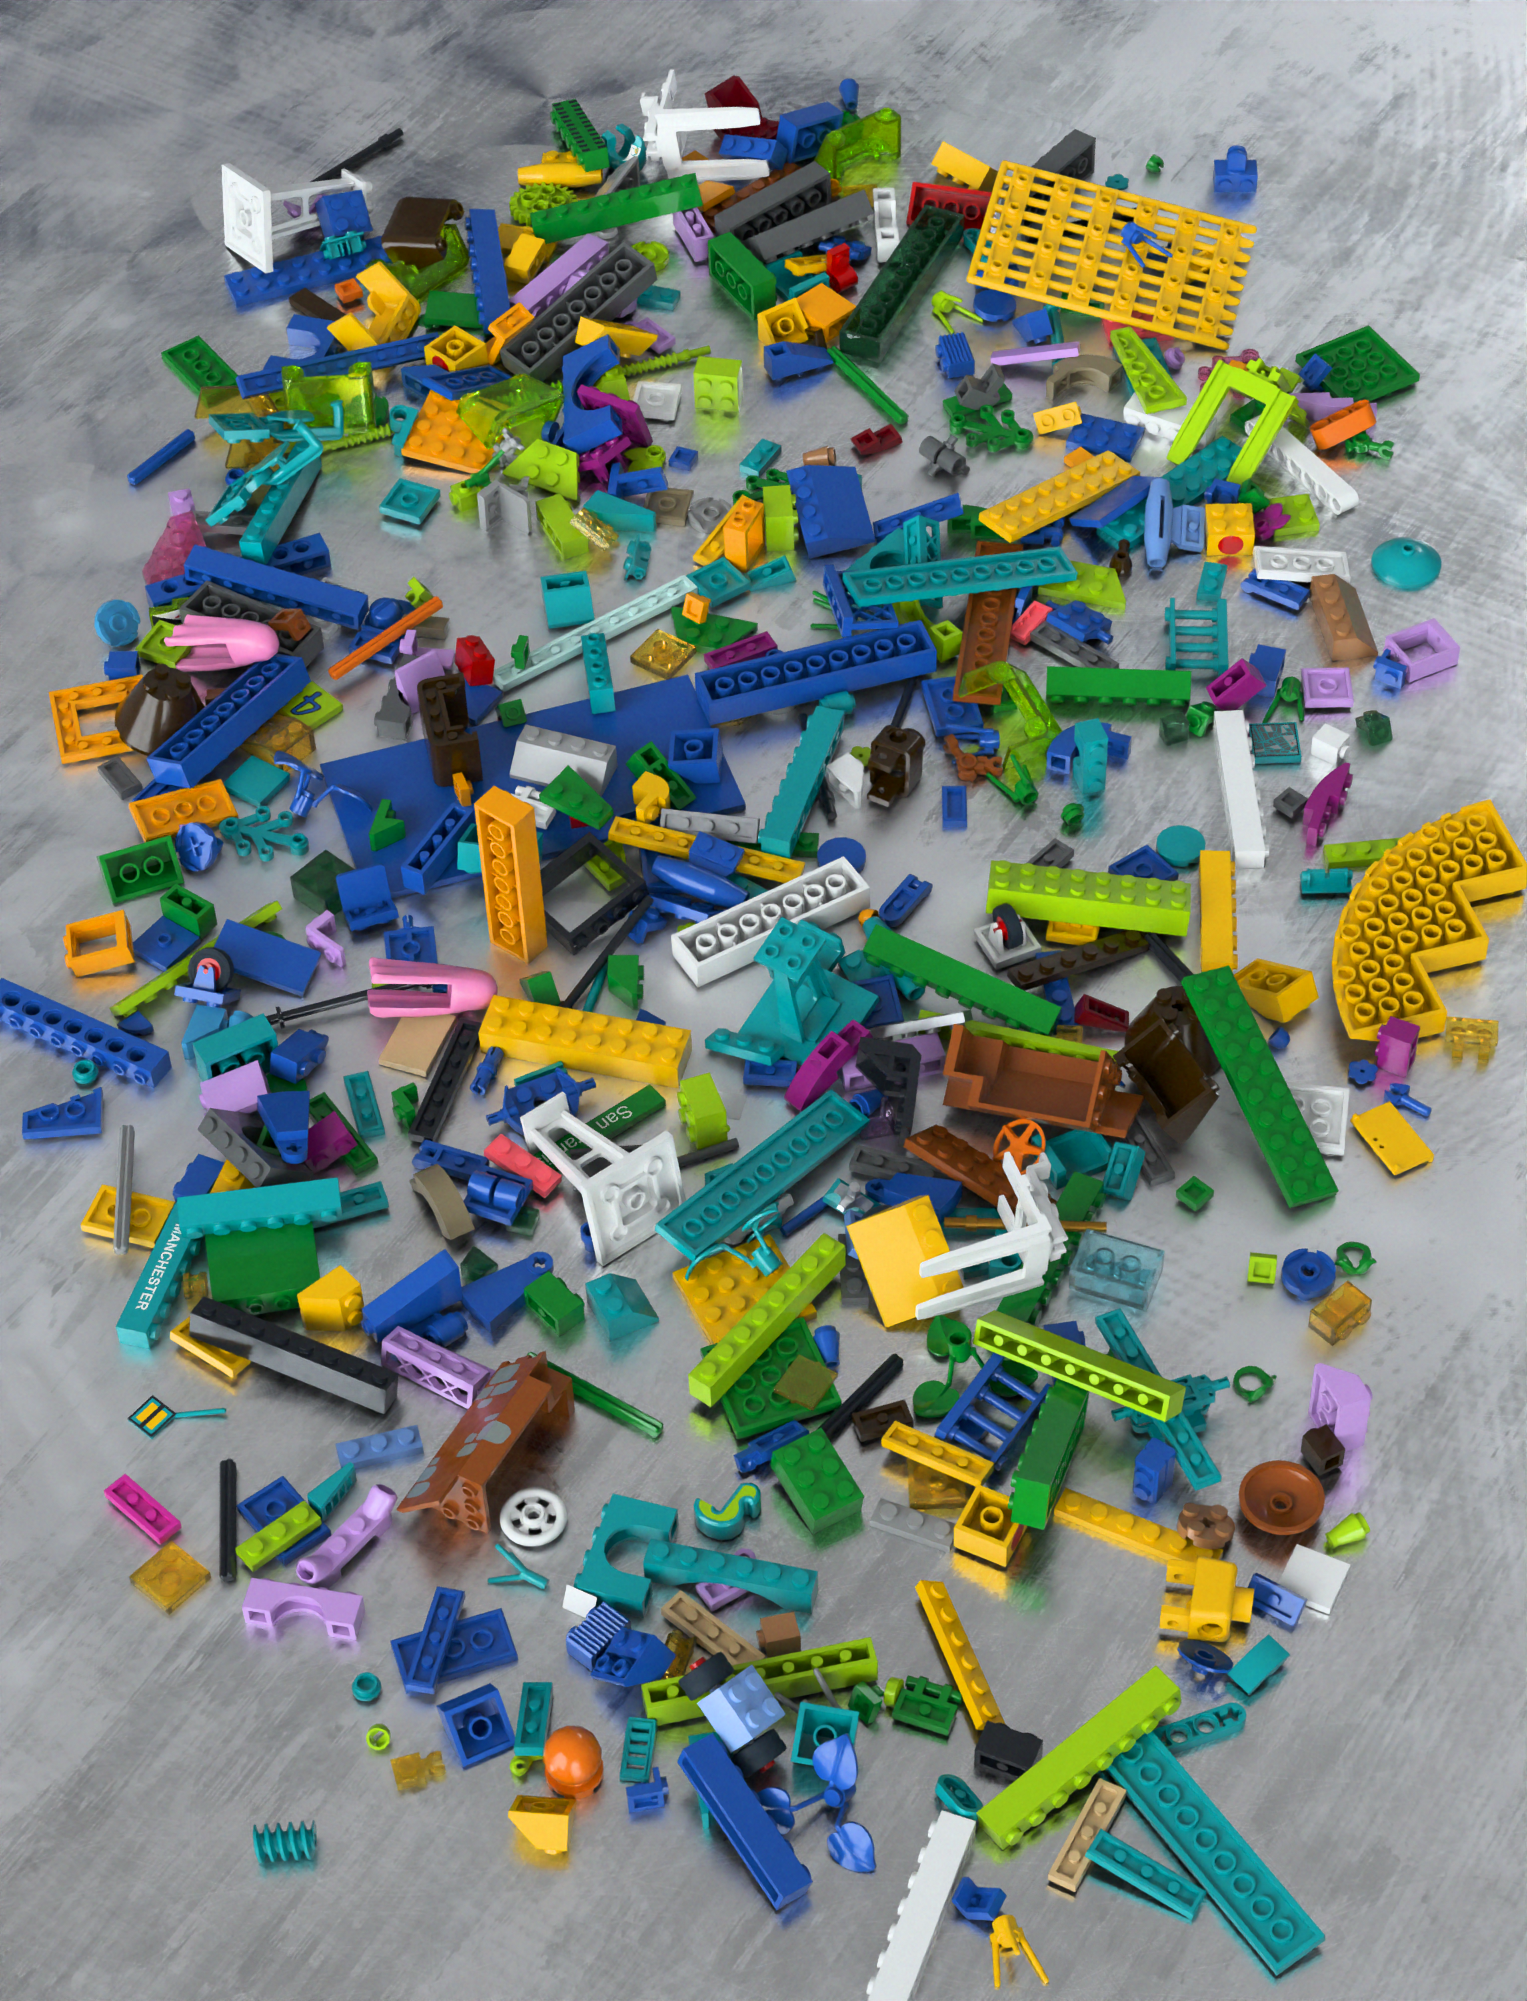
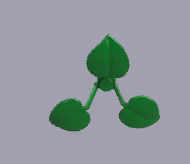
M944 1315L935 1316L927 1334V1346L929 1351L936 1356L942 1357L950 1354L947 1382L944 1385L940 1381L932 1380L924 1382L917 1387L913 1394L914 1413L923 1417L934 1418L947 1415L960 1398L959 1392L950 1388L955 1362L964 1363L970 1356H973L981 1369L985 1365L977 1354L976 1348L970 1345L972 1340L970 1329L963 1323L947 1318ZM1003 1360L1002 1367L1005 1368L1004 1371L1028 1387L1038 1379V1373L1033 1368L1013 1360ZM992 1380L990 1382V1388L998 1395L1005 1397L1018 1395L1017 1392L1000 1381L995 1382Z

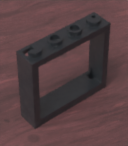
M590 832L540 870L543 896L596 855L624 878L630 886L571 932L566 930L544 910L546 931L573 956L584 947L586 948L599 935L604 934L617 921L623 919L627 913L640 904L646 895H649L646 881Z

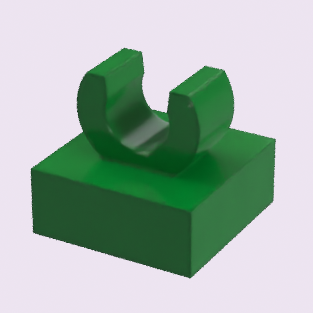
M862 1681L854 1686L848 1707L852 1711L859 1712V1717L868 1725L877 1718L883 1701L880 1697L884 1696V1690L878 1685L870 1688Z

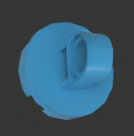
M115 599L103 603L98 608L95 615V629L103 642L111 646H124L131 643L139 633L137 630L138 624H140V617L138 611L131 603Z

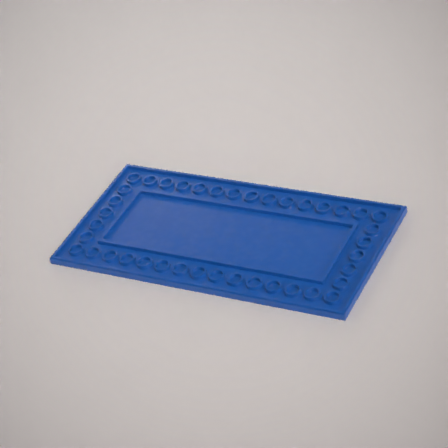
M689 675L614 692L616 711L592 714L589 698L526 714L527 721L515 726L505 728L502 720L464 730L468 734L477 731L480 747L483 781L471 782L474 794L470 795L471 805L466 806L474 810L475 824L474 803L493 786L503 791H508L510 794H515L517 786L525 788L526 786L534 787L539 792H542L547 787L510 778L509 774L516 742L525 725L616 746L617 768L602 798L613 808L614 814L636 808L637 805L633 801L632 786L638 779L626 766L633 753L652 741L668 761L671 731L712 728L699 703ZM421 739L320 764L327 789L332 784H342L351 787L366 796L372 805V811L370 812L364 803L352 796L336 790L329 793L355 869L382 863L385 867L391 899L416 893L403 886L401 866L450 804L453 802L461 805L455 794L454 786L442 787L435 784L425 740ZM723 753L720 783L695 784L678 774L697 797L681 810L721 815L746 810V803ZM382 799L391 800L392 808L396 811V819L404 821L406 836L404 839L385 848L371 851L369 832ZM556 810V814L547 829L536 827V832L543 833L542 861L558 857L589 832L599 841L605 843L608 841V832L614 817L612 816L600 830L592 826L572 829L569 815ZM457 854L430 889L480 877L482 873L470 874L465 872V870H458Z

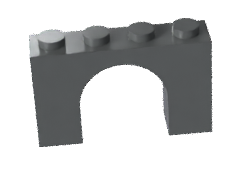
M209 1108L197 1130L256 1188L310 1181L314 1173L303 1163H286L282 1160L281 1156L271 1154L257 1146L264 1125L253 1114Z

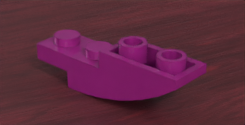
M1344 763L1330 772L1320 781L1308 798L1303 816V825L1308 826L1306 844L1316 846L1319 837H1324L1327 823H1324V821L1330 819L1331 813L1337 814L1340 805H1345L1348 791H1345V789L1351 788L1353 774H1350L1351 763Z
M854 1019L838 1034L831 1031L802 1064L789 1085L784 1099L800 1112L805 1110L839 1079L836 1072L858 1052L860 1037L873 1038L871 1032Z

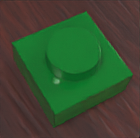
M519 635L517 643L512 645L511 658L515 660V668L525 669L530 655L528 636Z
M1195 1176L1176 1190V1198L1195 1212L1214 1196V1190Z

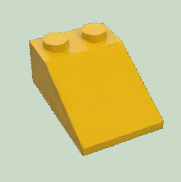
M1257 958L1234 974L1248 1005L1265 1018L1280 1023L1290 1021L1293 1016L1301 1010L1308 1008L1311 1003L1319 998L1312 971Z

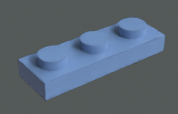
M417 1425L335 1444L341 1468L349 1462H352L355 1469L424 1453Z

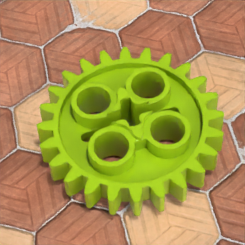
M542 182L541 185L534 183L533 187L526 185V189L519 188V192H514V196L510 197L509 206L514 220H519V224L526 222V227L532 225L530 213L578 202L577 196L573 195V190L568 191V187L561 188V184L553 186V182L549 185Z

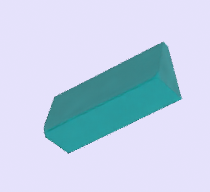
M1115 1141L1103 1179V1193L1127 1201L1132 1200L1146 1153L1142 1148Z

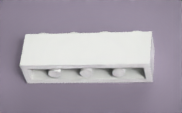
M1134 392L1124 406L1123 423L1144 427L1145 432L1174 441L1191 409L1180 406L1153 414H1146ZM1213 417L1196 448L1202 450L1211 443L1216 435L1217 417Z

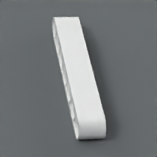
M1260 415L1245 422V431L1248 436ZM1282 426L1267 454L1336 515L1356 507L1359 504V497L1356 491Z

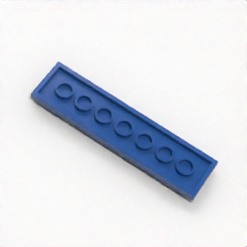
M376 236L375 238L365 240L367 248L363 249V252L352 254L351 251V255H348L345 246H343L345 256L342 257L340 253L339 258L330 260L329 258L325 259L323 251H316L311 254L276 261L273 263V272L264 273L259 268L253 267L224 275V279L236 307L296 293L303 288L311 289L355 278L357 274L379 261L387 269L394 268L395 265L382 247V236Z

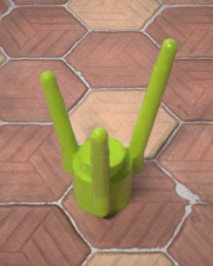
M942 290L937 292L932 298L931 303L934 307L932 311L938 315L951 334L955 331L942 312L948 313L955 308L981 323L984 322V319L953 302L962 303L963 300L961 298L947 294Z

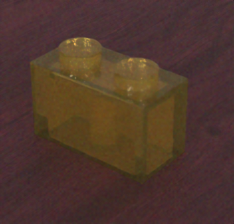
M1346 1281L1310 1310L1308 1327L1333 1346L1339 1340L1348 1338L1352 1330L1359 1324L1364 1325L1371 1317L1372 1299L1351 1282Z

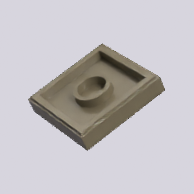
M668 488L667 490L647 493L643 508L656 512L657 524L685 527L688 511H690L694 498V490Z

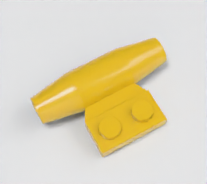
M548 151L543 153L541 164L518 168L519 185L533 187L534 183L541 185L542 182H545L546 185H549L553 182V186L561 184V188H580L603 183V169L585 172L582 165H578L576 157L572 156L571 151Z

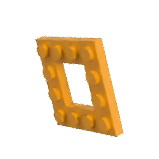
M143 674L49 692L62 764L134 751L120 739L118 730L81 736L77 710L121 702L143 678Z

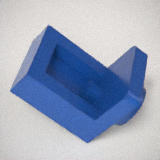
M1386 649L1381 656L1378 655L1373 665V668L1376 669L1375 680L1401 689L1405 684L1407 666L1390 660L1391 650Z
M649 907L628 936L637 944H642L647 932L663 930L667 920L660 915L658 910Z
M963 1877L952 1897V1902L966 1919L994 1921L1007 1895L1001 1888L977 1887L970 1877Z

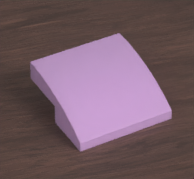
M434 649L394 671L397 689L403 693L404 704L411 707L412 715L420 711L417 693L418 683L427 678L445 676L440 659Z

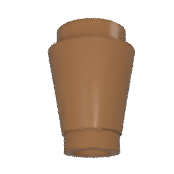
M825 446L803 453L804 466L836 465L835 448Z

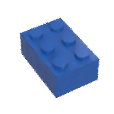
M827 101L781 114L776 140L789 150L786 161L794 163L837 150L844 113Z

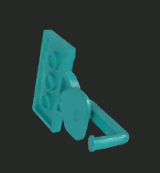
M339 399L330 403V406L333 407L334 426L309 427L320 441L342 438L344 434L343 400ZM305 410L280 411L269 414L267 417H257L254 413L209 414V424L224 440H227V443H240L241 439H250V442H263V439L270 438V435L283 442H300L306 440L297 430L284 429V422L296 424L299 418L302 419L303 423L314 420V415Z
M299 418L293 430H297L309 443V446L287 461L283 454L290 443L286 441L269 453L260 463L227 486L205 519L211 527L217 522L221 525L228 520L232 511L239 512L247 505L246 501L253 496L252 493L262 484L266 486L281 484L321 455L324 449L323 444L310 428L301 421V418ZM278 464L280 468L275 472L269 467L270 465L273 467Z

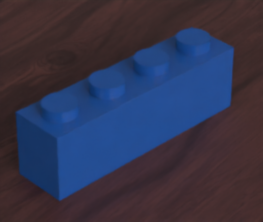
M453 802L450 804L401 866L403 886L423 895L429 891L458 854V841L471 823L475 824L474 810Z

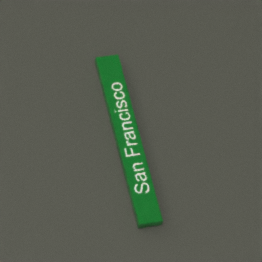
M649 1084L585 1124L610 1140L666 1106V1100ZM571 1133L555 1142L570 1158V1149L590 1148ZM542 1151L533 1155L556 1172L560 1171Z

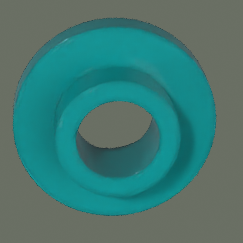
M90 1060L77 1062L72 1071L73 1079L80 1084L93 1082L99 1074L97 1066Z

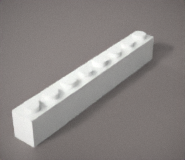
M1243 710L1214 711L1213 734L1235 869L1264 868V860L1269 857V844L1264 843V839H1266V826L1261 825V822H1263V807H1258V804H1260V789L1255 788L1258 784L1257 772L1252 770L1255 768L1254 754H1250V751H1252V738L1247 737V734H1249V720L1244 719Z
M941 1810L938 1821H932L928 1832V1837L931 1839L928 1846L923 1845L918 1858L920 1867L918 1872L913 1871L908 1883V1889H911L908 1898L903 1897L898 1908V1915L901 1916L898 1923H892L887 1939L890 1941L887 1950L882 1949L877 1963V1967L880 1970L877 1977L872 1976L867 1988L869 1998L867 2001H913L975 1839L976 1821Z

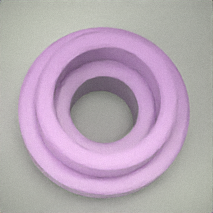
M1169 348L1165 351V361L1169 367L1173 369L1182 367V364L1185 362V356L1179 348Z

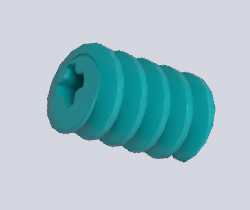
M313 1820L310 1829H307L304 1821H301L298 1830H295L292 1822H289L286 1831H283L280 1823H277L274 1832H271L268 1824H264L262 1833H259L256 1824H254L253 1846L259 1863L265 1862L267 1854L271 1862H276L279 1853L283 1861H288L291 1852L295 1860H300L303 1851L307 1859H313L317 1847L315 1820Z

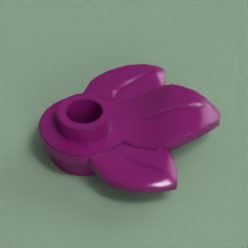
M1282 503L1272 504L1264 512L1259 511L1253 515L1255 537L1259 540L1270 538L1274 534L1275 529L1283 527L1290 520V515L1282 514Z

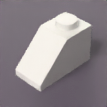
M846 753L826 766V779L830 787L856 809H859L862 805L864 765L859 759L854 758L850 753Z

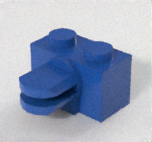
M1240 145L1232 146L1227 151L1226 160H1214V193L1257 191V160H1247L1245 147Z

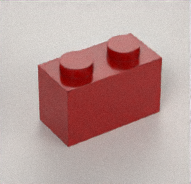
M469 635L457 638L454 663L460 672L463 673L470 686L492 684L495 659L480 636Z

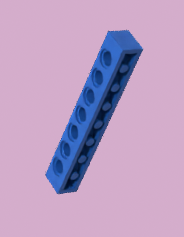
M320 533L277 545L267 566H274L277 569L294 572L302 576L331 567L329 549ZM185 574L146 585L147 601L153 615L179 610L203 584L186 580Z
M4 978L0 979V1020L10 1024L13 1028L24 1030L35 1038H42L58 1048L62 1047L78 1057L87 1058L98 1066H105L118 1075H125L141 1085L145 1084L152 1088H155L172 1068L167 1050Z

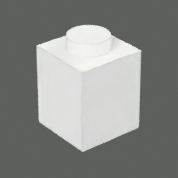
M1325 723L1313 736L1311 755L1336 766L1342 759H1346L1351 751V746H1349L1350 735Z

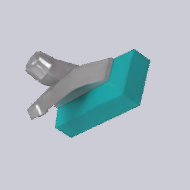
M840 1178L834 1182L823 1197L824 1203L843 1215L849 1209L864 1215L869 1209L881 1206V1204L860 1191L861 1186L858 1183L853 1182L849 1185Z

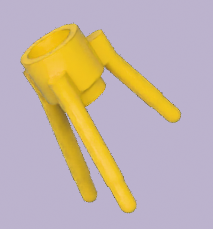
M1013 1915L997 1917L992 1922L994 1933L989 1936L992 1943L995 1987H1000L1001 1984L999 1945L1001 1944L1004 1948L1012 1947L1015 1955H1020L1019 1941L1043 1982L1048 1983L1049 1978L1025 1938L1022 1927H1018L1015 1917Z

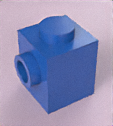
M138 651L109 652L108 661L104 662V674L109 676V680L140 675L141 666Z

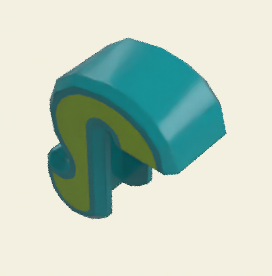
M753 1483L740 1484L720 1511L697 1498L693 1505L697 1528L705 1535L718 1540L732 1539L739 1535L745 1527V1515L749 1514L752 1518H755L761 1511L760 1489Z

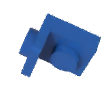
M1315 353L1298 375L1304 379L1302 384L1311 391L1316 389L1322 393L1324 389L1319 384L1332 370V367Z
M1215 478L1211 487L1207 486L1204 500H1207V504H1214L1215 502L1237 504L1239 503L1238 498L1241 485Z
M659 1767L652 1768L654 1782H640L626 1787L629 1813L665 1807L664 1795L669 1794L666 1776L660 1777Z

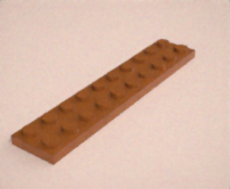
M977 541L975 557L1023 551V544ZM1018 588L985 591L976 594L969 593L953 701L1001 705Z

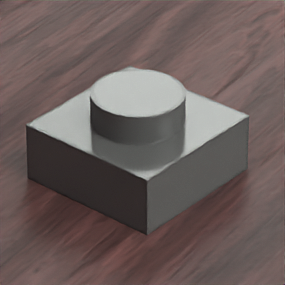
M1288 787L1274 799L1273 807L1293 818L1305 808L1308 798Z

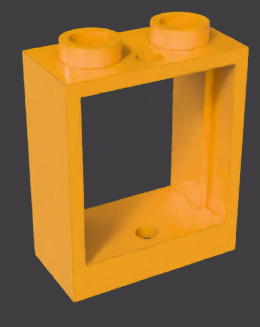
M746 498L741 499L724 526L725 558L739 572H748L765 546L764 503Z
M124 910L66 925V935L63 936V941L68 954H65V962L68 969H73L76 977L135 962L132 928ZM116 934V947L81 955L80 943Z

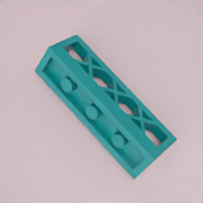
M921 515L904 522L905 565L941 561L939 522ZM926 526L932 528V537L926 531ZM927 546H929V548L933 552V558H931L928 554ZM937 597L935 600L929 598L920 599L919 603L921 607L926 605L935 609L943 608V597Z

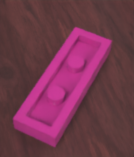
M126 1474L104 1490L105 1497L159 1545L163 1544L182 1528L181 1522Z

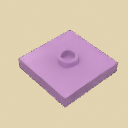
M1349 667L1301 668L1305 708L1353 707L1354 699Z

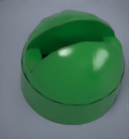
M1153 154L1146 164V169L1153 173H1159L1161 171L1159 167L1163 168L1164 162L1159 156Z

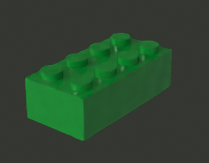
M727 232L708 240L709 275L753 320L758 319L757 314L776 306L777 295L775 285L777 280L775 275L753 255L751 250L741 243L739 238H736L731 232Z

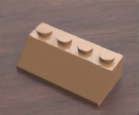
M1336 574L1312 576L1309 597L1331 661L1378 656V650L1356 588Z

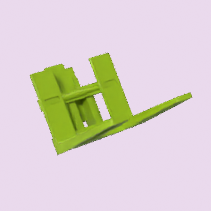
M1260 358L1256 362L1250 359L1246 366L1248 372L1241 368L1232 367L1219 359L1178 431L1167 455V460L1179 465L1190 457L1231 388L1232 391L1250 400L1254 398L1266 404L1226 481L1240 484L1242 487L1244 481L1253 478L1287 417L1309 428L1310 423L1306 418V411L1299 408V401L1295 396L1287 394L1292 393L1296 385L1301 383L1302 379L1299 375L1283 367L1278 369L1276 366H1271L1270 368Z

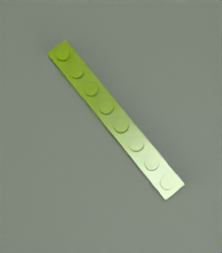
M278 901L270 902L239 923L257 929L256 926L263 922L266 925L276 919V913L282 910V907ZM218 937L111 1006L109 1009L114 1017L119 1015L127 1017L138 1010L136 1005L142 1001L146 1004L158 997L156 992L162 988L165 990L172 988L178 983L176 979L183 974L187 977L188 965L193 955L201 949L214 947Z
M921 1009L918 1019L943 1014ZM974 1020L965 1022V1027L973 1035L1003 1040L1012 1047L1097 1062L1099 1061L1101 1050L1107 1051L1112 1058L1118 1052ZM949 1025L942 1026L941 1031L937 1033L939 1038L950 1040L952 1030H950ZM920 1030L918 1034H926V1031Z

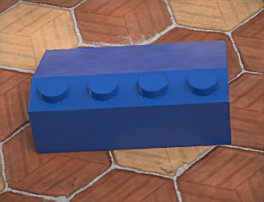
M806 465L786 471L791 493L796 495L795 506L809 559L876 542L855 467Z

